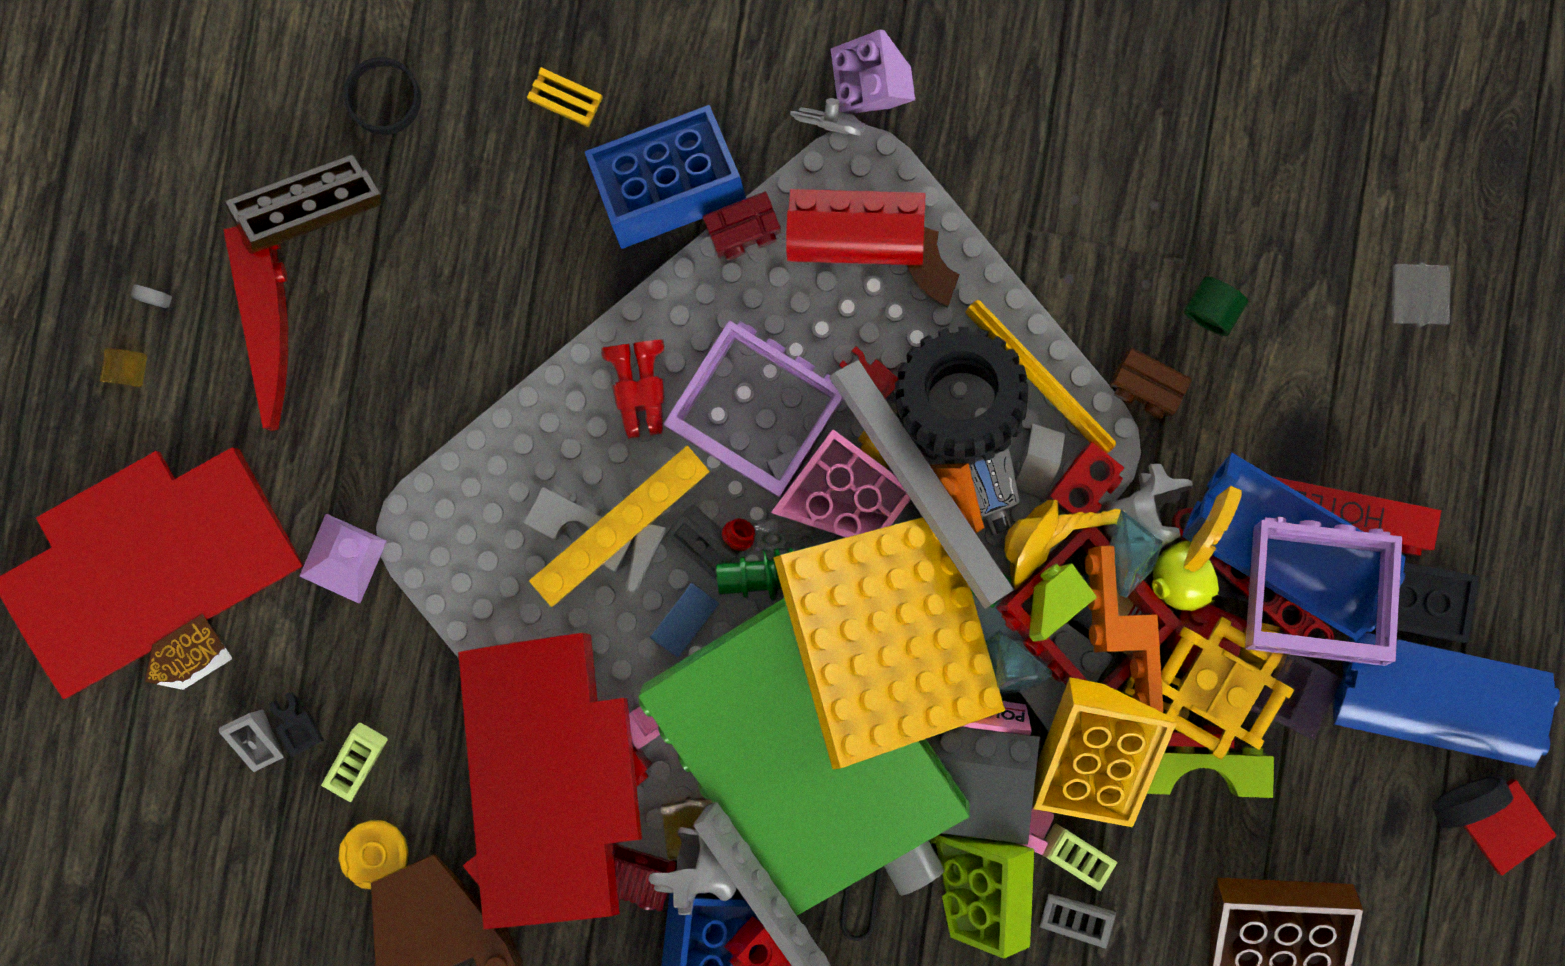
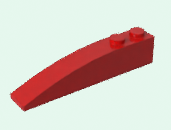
M237 227L223 229L262 427L270 431L278 430L285 397L288 368V316L283 282H287V272L283 262H279L277 249H281V243L250 254L242 242L241 234Z

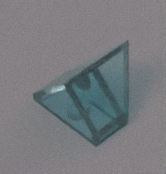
M1122 509L1110 546H1114L1117 591L1121 596L1127 598L1154 570L1163 541L1155 537Z
M1000 630L985 640L996 676L997 688H999L1001 696L1035 688L1053 674L1050 669Z

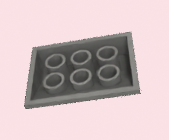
M958 727L926 738L969 801L970 817L944 831L943 834L1028 845L1040 737Z

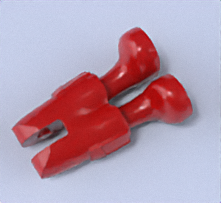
M663 339L633 343L640 379L638 381L633 380L630 344L601 348L602 358L612 363L618 376L619 382H615V385H612L615 404L617 409L620 410L628 439L640 437L639 411H646L647 417L645 419L650 436L659 435L663 432L662 404L665 398L663 379L659 378V376L654 377L655 358L665 348Z

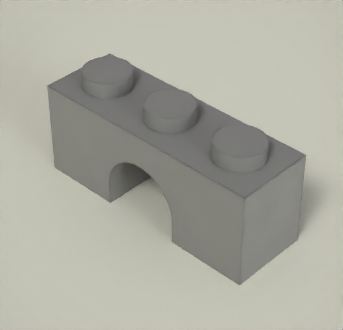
M553 485L551 490L542 487L524 524L552 539L558 540L563 529L570 523L581 522L590 529L603 518L599 516L602 509L586 501L583 502L582 506L570 501L569 499L572 494L556 485ZM635 537L602 565L613 571H618Z

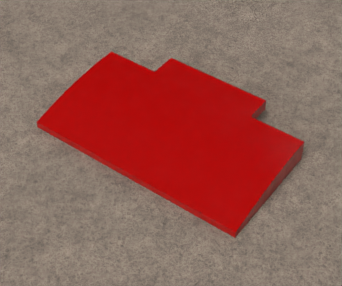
M232 447L176 479L161 452L155 451L36 517L52 548L1 575L0 597L61 697L67 699L150 653L153 644L199 615L203 614L206 620H209L297 571L304 565L240 449Z
M576 633L458 652L483 930L610 917L620 914L613 843L642 840L628 699L618 698L598 701L591 634Z

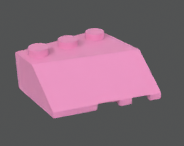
M832 429L771 513L843 537H850L891 526L910 501V497L893 473Z

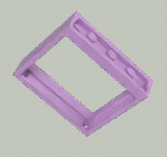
M729 320L663 425L781 499L844 399L829 377L831 375L826 374L822 378L813 372L815 366L799 356L793 360L783 354L786 348L769 338L767 342H764L755 336L757 331L750 325H746L741 321L736 325ZM735 340L831 398L780 481L684 421Z
M1265 517V520H1261L1253 529L1245 649L1386 666L1395 662L1402 537L1390 535V532H1384L1383 529H1370L1368 533L1356 531V527L1352 525L1341 524L1335 525L1334 528L1321 527V523L1318 521L1304 520L1300 521L1299 524L1286 523V518L1277 517L1276 519ZM1268 539L1381 552L1375 645L1261 631Z

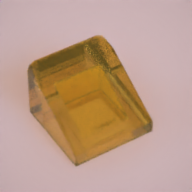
M105 348L100 381L142 387L147 355L129 350Z

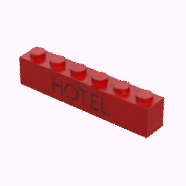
M1274 477L1363 532L1369 533L1370 529H1383L1384 532H1390V535L1401 536V553L1421 556L1422 551H1432L1435 549L1442 510Z

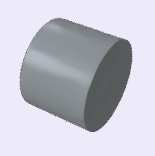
M929 841L884 866L901 896L926 886L945 871Z

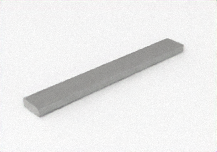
M857 360L834 372L829 377L984 609L1013 591L1014 589L860 361Z

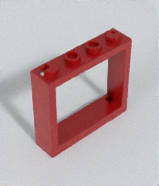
M1097 527L1073 530L1048 555L1047 560L1034 570L1031 577L1019 589L1011 591L996 606V609L1002 614L1001 617L1006 621L1005 625L1012 631L1016 630L1023 637L1025 648L1034 656H1040L1048 665L1046 667L1047 672L1056 681H1062L1065 685H1067L1069 677L1088 680L1049 637L1046 640L1032 641L1029 637L1031 617L1021 605L1034 593V587L1043 580L1040 575L1056 563L1061 566L1080 546L1087 554L1090 548L1113 546ZM1114 547L1116 585L1143 615H1158L1160 646L1182 622L1155 595L1149 585ZM1133 652L1116 667L1102 684L1115 690L1122 685L1131 675L1130 662L1133 658Z

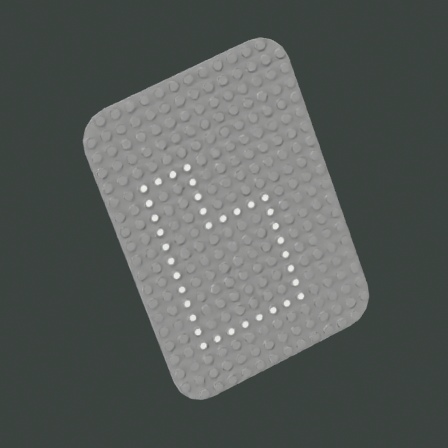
M865 125V130L861 136L830 131L815 139L746 196V198H749L764 191L767 192L781 227V234L776 235V242L758 248L757 243L744 248L745 254L727 260L725 256L717 257L706 229L403 478L384 500L376 525V532L378 537L387 540L380 557L389 574L457 657L460 651L576 633L591 634L598 701L627 698L630 713L640 706L638 695L644 683L784 598L781 588H779L776 601L770 599L768 591L748 592L747 598H743V593L719 595L717 579L715 580L671 539L664 535L636 592L627 591L628 589H626L634 540L618 571H613L601 565L555 606L551 607L529 580L589 529L581 522H573L568 524L563 529L559 539L555 540L524 524L542 487L551 490L553 485H556L572 494L569 499L570 501L580 506L586 501L602 509L599 516L604 517L688 445L710 473L650 523V525L666 527L665 532L667 533L682 513L692 504L697 506L721 529L727 522L733 519H745L755 529V540L750 549L741 551L731 563L740 562V557L744 556L746 561L764 560L763 549L768 560H772L774 548H778L780 554L783 555L786 554L788 547H792L793 551H798L801 549V546L809 548L846 537L800 522L797 523L794 520L771 513L780 498L672 432L664 425L662 434L650 436L645 419L647 417L646 411L638 412V418H640V437L628 439L620 410L617 409L612 389V385H615V382H619L618 376L612 363L602 358L601 348L630 344L633 380L638 381L640 379L633 343L663 339L665 348L655 358L654 377L659 376V378L663 379L665 398L662 404L664 424L729 320L738 325L739 321L750 325L757 331L755 336L764 342H767L769 338L786 348L783 354L793 360L797 356L807 360L815 366L813 372L822 378L826 374L832 375L841 368L838 366L843 360L848 365L857 361V356L851 353L855 346L864 353L867 363L871 365L877 359L898 377L901 363H907L906 354L912 347L920 349V340L930 335L934 339L938 337L939 330L948 328L950 333L958 332V327H969V332L977 333V330L980 328L966 315L965 311L974 301L980 300L1116 441V446L1108 455L1125 467L1119 474L1123 480L1111 494L1106 491L1098 502L1102 504V507L1098 513L1104 510L1106 501H1116L1135 477L1141 456L1138 426L1125 403L1114 396L1115 391L913 151L890 132ZM790 189L926 193L924 226L939 231L937 246L940 257L948 268L960 274L948 308L931 300L917 287L907 265L787 261L786 226ZM735 340L684 421L773 476L766 463L802 445L831 398ZM969 373L948 375L938 381L929 392L931 406L941 415L955 420L972 419L983 414L991 407L995 397L994 390L985 380ZM1027 378L1028 403L1026 418L1022 421V429L1018 436L1011 437V445L1007 449H1009L1016 478L1031 424L1065 433L1061 464L1050 487V492L1089 442ZM894 390L886 398V401L900 421ZM843 401L824 433L828 432L829 434L834 429L860 449L862 443L858 441V438L864 429L846 402ZM924 447L919 449L929 464H946L944 463L943 456L938 455L937 459L934 460L926 456ZM997 448L995 454L1001 451ZM982 456L976 457V458H975V461L980 460V459H982L983 457H982ZM956 459L955 464L965 463V459ZM1094 462L1090 467V475L1093 479L1101 481L1106 474L1105 468L1101 463ZM1073 489L1069 494V501L1072 506L1080 508L1085 502V496L1081 490ZM1018 491L1020 503L1005 509L1011 525L1019 519H1025L1035 507L1048 501V499ZM911 499L892 525L922 517ZM1058 508L1059 515L1066 514ZM986 516L982 517L984 529L976 534L1002 573L1011 578L1010 561L1005 557L1004 552L1005 537L1009 530L993 535ZM1060 541L1058 544H1056L1054 547H1052V548L1050 549L1049 554H1050L1062 541ZM694 583L715 599L719 605L681 655L676 657L650 637L689 585ZM661 735L640 748L652 762V765L646 770L649 777L637 786L642 840L618 842L615 844L672 861L677 860L682 843L678 835L679 827L695 829L693 824L705 807L713 802L711 799L706 800L702 796L697 785L698 781L692 772H686L678 759V753L673 745L665 743Z

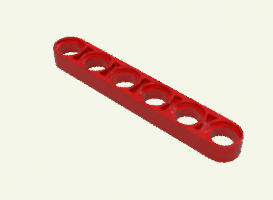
M1193 508L1181 509L1172 518V527L1179 528L1180 538L1183 541L1188 540L1182 537L1184 531L1180 528V519L1186 513L1191 514ZM1211 556L1209 560L1214 569L1249 599L1250 577L1246 575L1242 579L1235 578L1231 573V566L1215 556ZM1274 592L1271 600L1263 602V613L1286 634L1308 637L1311 630L1319 628L1323 631L1325 639L1334 640L1333 631L1321 619ZM1289 605L1295 606L1300 614L1299 620L1293 625L1286 624L1282 618L1284 608Z

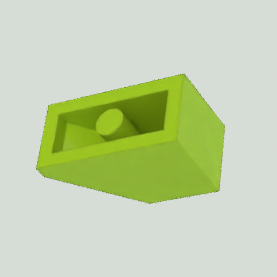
M1056 563L1040 575L1043 580L1034 587L1029 637L1033 642L1046 640L1097 598L1073 564L1059 566Z

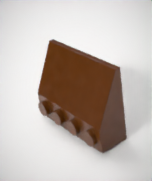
M1216 877L1211 910L1209 966H1352L1363 914V907L1354 884Z

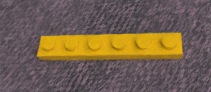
M687 445L532 577L529 582L551 607L555 606L708 475L710 471Z

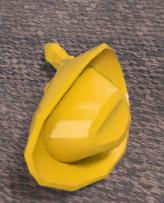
M1052 499L1035 507L1025 519L1016 521L1005 537L1004 552L1005 557L1010 561L1013 588L1015 590L1019 589L1031 577L1034 570L1047 560L1050 549L1065 539L1073 530L1118 524L1126 519L1125 511L1113 509L1107 512L1102 511L1101 513L1088 512L1085 514L1078 512L1073 515H1059L1058 500Z

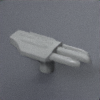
M834 98L826 100L825 112L802 107L799 108V112L790 111L791 116L795 120L818 125V127L825 128V130L859 136L865 130V123L859 121L853 114L839 112V100Z

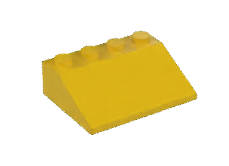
M1069 677L1037 762L1033 809L1133 827L1176 727V719L1105 684Z

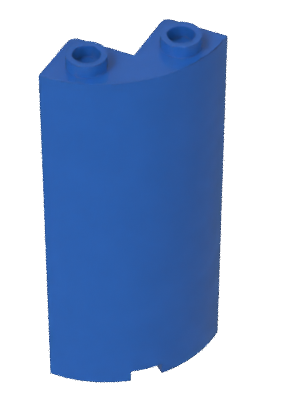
M1231 452L1206 485L1209 490L1205 493L1203 500L1196 502L1182 537L1190 542L1192 541L1193 536L1206 521L1216 496L1229 486L1242 490V496L1227 531H1224L1220 541L1213 545L1216 547V550L1212 555L1249 577L1253 529L1261 520H1265V517L1275 519L1283 517L1286 518V523L1299 524L1300 521L1304 520L1318 521L1321 523V527L1334 528L1335 525L1352 524ZM1268 539L1264 586L1357 641L1367 631L1372 632L1376 628L1381 552ZM1402 554L1400 586L1403 583L1406 575L1404 572L1405 556H1403Z
M1365 633L1357 641L1349 637L1347 642L1375 645L1376 635ZM1398 639L1396 643V661L1386 666L1342 661L1344 677L1332 698L1334 725L1535 768L1541 755L1545 756L1549 751V732L1553 712L1560 698L1559 689L1555 688L1553 673Z

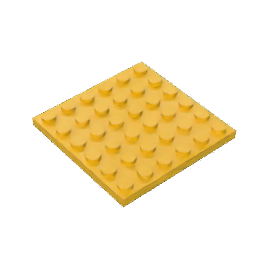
M923 517L773 557L832 769L844 768L1005 711L970 586Z

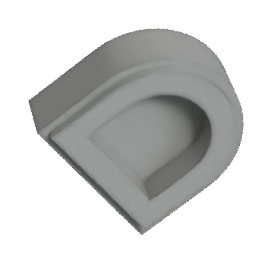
M135 284L130 295L137 301L162 308H169L172 296Z

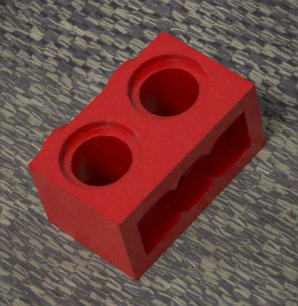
M1093 442L1086 444L1048 493L1046 499L1058 500V508L1067 515H1073L1078 512L1085 514L1088 512L1098 513L1102 507V504L1098 501L1106 491L1111 494L1123 480L1119 474L1125 467ZM1094 462L1101 463L1105 468L1106 474L1101 481L1093 479L1090 475V467ZM1073 489L1081 490L1085 496V502L1080 508L1072 506L1069 501V494Z
M753 916L724 946L733 956L729 960L733 966H791L763 924ZM757 945L756 951L749 956L751 948Z

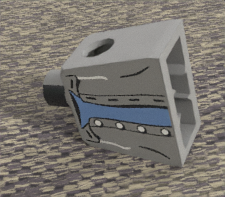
M1009 449L996 453L994 458L984 461L982 458L975 461V464L969 465L981 516H986L993 535L1009 530L1012 527L1005 509L1020 503Z

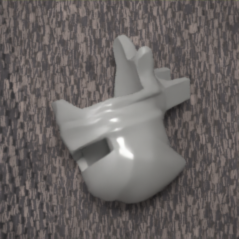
M1150 464L1148 466L1150 474H1139L1140 491L1117 501L1108 500L1105 502L1103 511L1120 509L1126 513V519L1118 524L1103 525L1106 539L1118 552L1125 555L1137 554L1145 546L1151 552L1155 548H1163L1165 545L1171 544L1180 537L1179 528L1162 526L1160 509L1165 503L1176 504L1181 497V492L1193 488L1192 481L1189 479H1172L1167 476L1162 464Z
M679 827L678 835L682 843L677 857V871L653 873L649 875L648 880L654 885L655 891L673 893L674 908H678L679 915H692L696 894L712 893L720 900L727 901L732 898L737 887L697 830Z

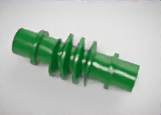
M788 547L786 553L794 552L792 547ZM774 548L772 560H768L763 549L764 560L746 561L744 556L740 557V562L716 564L719 595L743 593V598H747L748 592L768 591L770 599L776 601L778 589L781 588L782 591L773 557L781 555L778 548Z

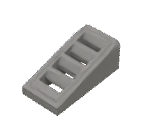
M649 524L635 536L626 586L627 591L636 592L640 587L666 533V527Z
M1048 894L1039 927L1106 949L1117 912ZM1057 905L1063 906L1059 924L1052 922ZM1070 909L1076 911L1072 927L1066 926ZM1084 913L1090 915L1086 931L1079 930ZM1097 917L1103 919L1099 935L1093 933Z

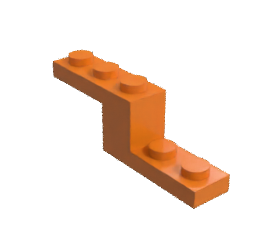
M1114 546L1090 548L1085 559L1086 573L1090 576V588L1097 596L1096 599L1088 604V608L1092 611L1089 639L1094 647V653L1133 651L1130 672L1135 681V693L1132 698L1163 713L1158 615L1118 616Z

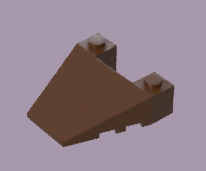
M432 854L371 883L375 966H455L472 957L477 966H522L523 961L506 928L483 930L481 901H477L469 893L460 879L436 854Z

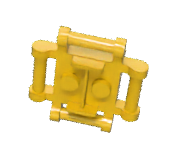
M1224 617L1219 619L1208 639L1183 627L1179 633L1181 639L1161 672L1162 694L1172 699L1165 714L1176 719L1175 729L1212 750V755L1220 760L1226 755L1235 736L1260 750L1264 743L1262 738L1286 697L1290 698L1294 692L1293 688L1270 676L1283 654L1245 649L1246 634L1231 626V621ZM1224 637L1263 659L1264 662L1260 669L1219 647L1218 644ZM1194 644L1200 650L1176 690L1170 684ZM1267 686L1273 692L1250 732L1241 728V725L1263 687ZM1182 706L1224 729L1220 738L1179 716L1178 714Z

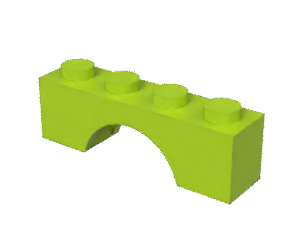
M1174 746V750H1165L1147 793L1170 795L1175 783L1185 773L1198 768H1210L1217 771L1224 778L1230 792L1238 797L1273 798L1274 756L1263 753L1262 747L1259 750L1255 747L1245 746L1242 747V752H1229L1228 750L1223 759L1220 760L1212 755V750L1210 749L1208 751H1195V747Z

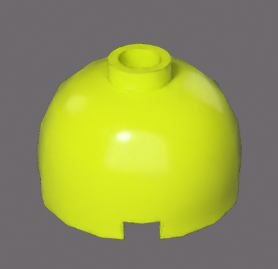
M1189 540L1181 541L1164 550L1155 561L1153 569L1152 588L1155 595L1176 610L1193 611L1212 604L1215 601L1212 600V597L1218 595L1219 591L1218 579L1210 560L1195 572L1183 568L1191 545Z

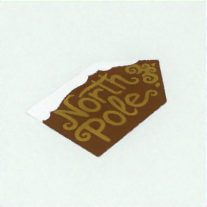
M201 614L152 645L145 682L184 690L232 660V657L204 615Z

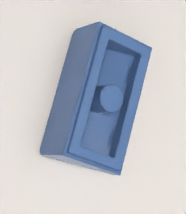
M691 583L650 638L676 657H679L719 603L694 583Z

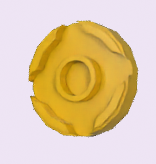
M370 820L359 823L347 833L340 844L338 859L341 870L347 878L360 888L371 889L373 881L406 867L409 850L405 837L397 827L386 821Z

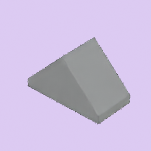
M1031 424L1015 478L1018 491L1044 499L1047 497L1061 464L1065 433Z
M264 710L248 713L219 728V733L253 772L284 758V753Z

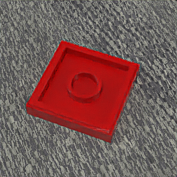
M1515 779L1507 782L1514 798L1507 807L1490 817L1463 826L1497 874L1501 876L1557 836Z

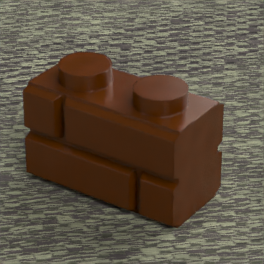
M1130 348L1123 356L1109 386L1116 390L1114 396L1131 404L1133 400H1136L1146 405L1144 408L1146 413L1162 419L1164 415L1170 417L1176 413L1183 396L1192 382V378Z

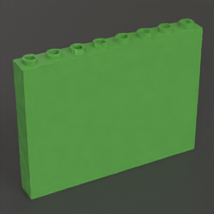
M785 598L644 683L638 695L641 709L648 717L652 716L665 743L673 745L678 753V759L686 772H692L698 781L697 785L702 796L706 800L711 799L713 803L718 802L722 810L729 816L738 833L748 843L752 853L768 872L782 896L787 899L789 906L796 916L970 817L969 801L926 739L841 769H832Z

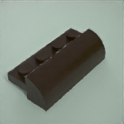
M352 154L229 199L225 203L231 218L241 234L244 246L250 254L378 207L381 205V195L367 170L362 171Z

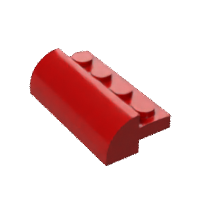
M790 189L786 226L787 261L923 265L926 193Z

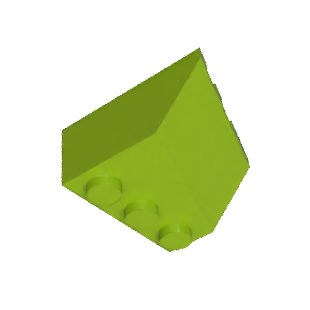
M943 833L930 839L931 843H936L939 860L945 869L942 876L946 893L942 896L950 937L1003 959L1029 948L1034 849L1017 843Z

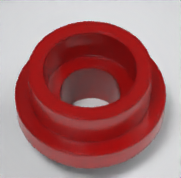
M736 518L727 522L722 528V538L732 549L746 551L753 545L755 529L747 520Z

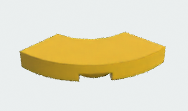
M1229 486L1216 496L1206 521L1192 538L1183 568L1195 572L1209 560L1216 550V547L1213 545L1220 541L1224 531H1227L1242 496V490Z

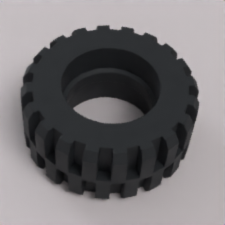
M958 327V332L950 333L949 329L946 328L939 330L938 337L934 339L930 335L921 339V348L912 347L906 354L907 363H901L898 370V381L895 382L898 417H900V422L918 449L924 447L926 456L934 460L937 459L938 455L943 456L944 463L955 464L956 459H965V463H969V465L975 464L976 457L982 456L984 461L994 458L997 448L1000 451L1007 449L1011 445V437H1017L1022 429V421L1026 418L1028 403L1027 374L1024 365L1019 364V356L1015 350L1009 349L1007 351L1006 341L998 336L994 340L990 339L989 331L978 329L977 333L969 332V327ZM969 373L985 380L994 390L995 397L991 407L983 414L972 419L955 420L941 415L931 406L929 392L938 381L948 375Z

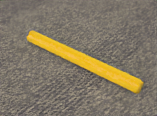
M980 300L974 301L966 309V315L980 329L989 331L990 339L994 340L998 336L1006 341L1007 351L1009 349L1015 350L1019 356V364L1025 367L1027 378L1089 443L1093 442L1107 454L1116 446V441Z

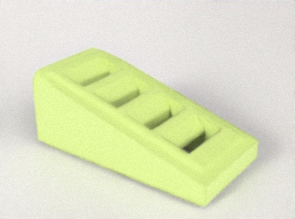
M358 723L351 730L321 786L351 802L388 739L368 726ZM353 750L367 758V760L363 761L349 752ZM343 762L359 770V774L343 766ZM338 773L352 781L353 785L349 786L335 777Z
M1058 824L1053 825L1045 838L1048 845L1043 853L1044 857L1101 891L1118 863ZM1077 844L1078 847L1074 851L1070 860L1068 861V863L1065 862L1073 846ZM1088 851L1090 853L1081 869L1078 870L1077 867ZM1099 858L1102 862L1091 878L1088 874Z

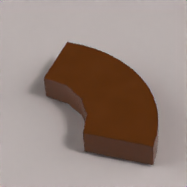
M924 226L923 265H907V268L917 287L927 297L948 308L960 274L948 268L940 257L937 246L939 231Z

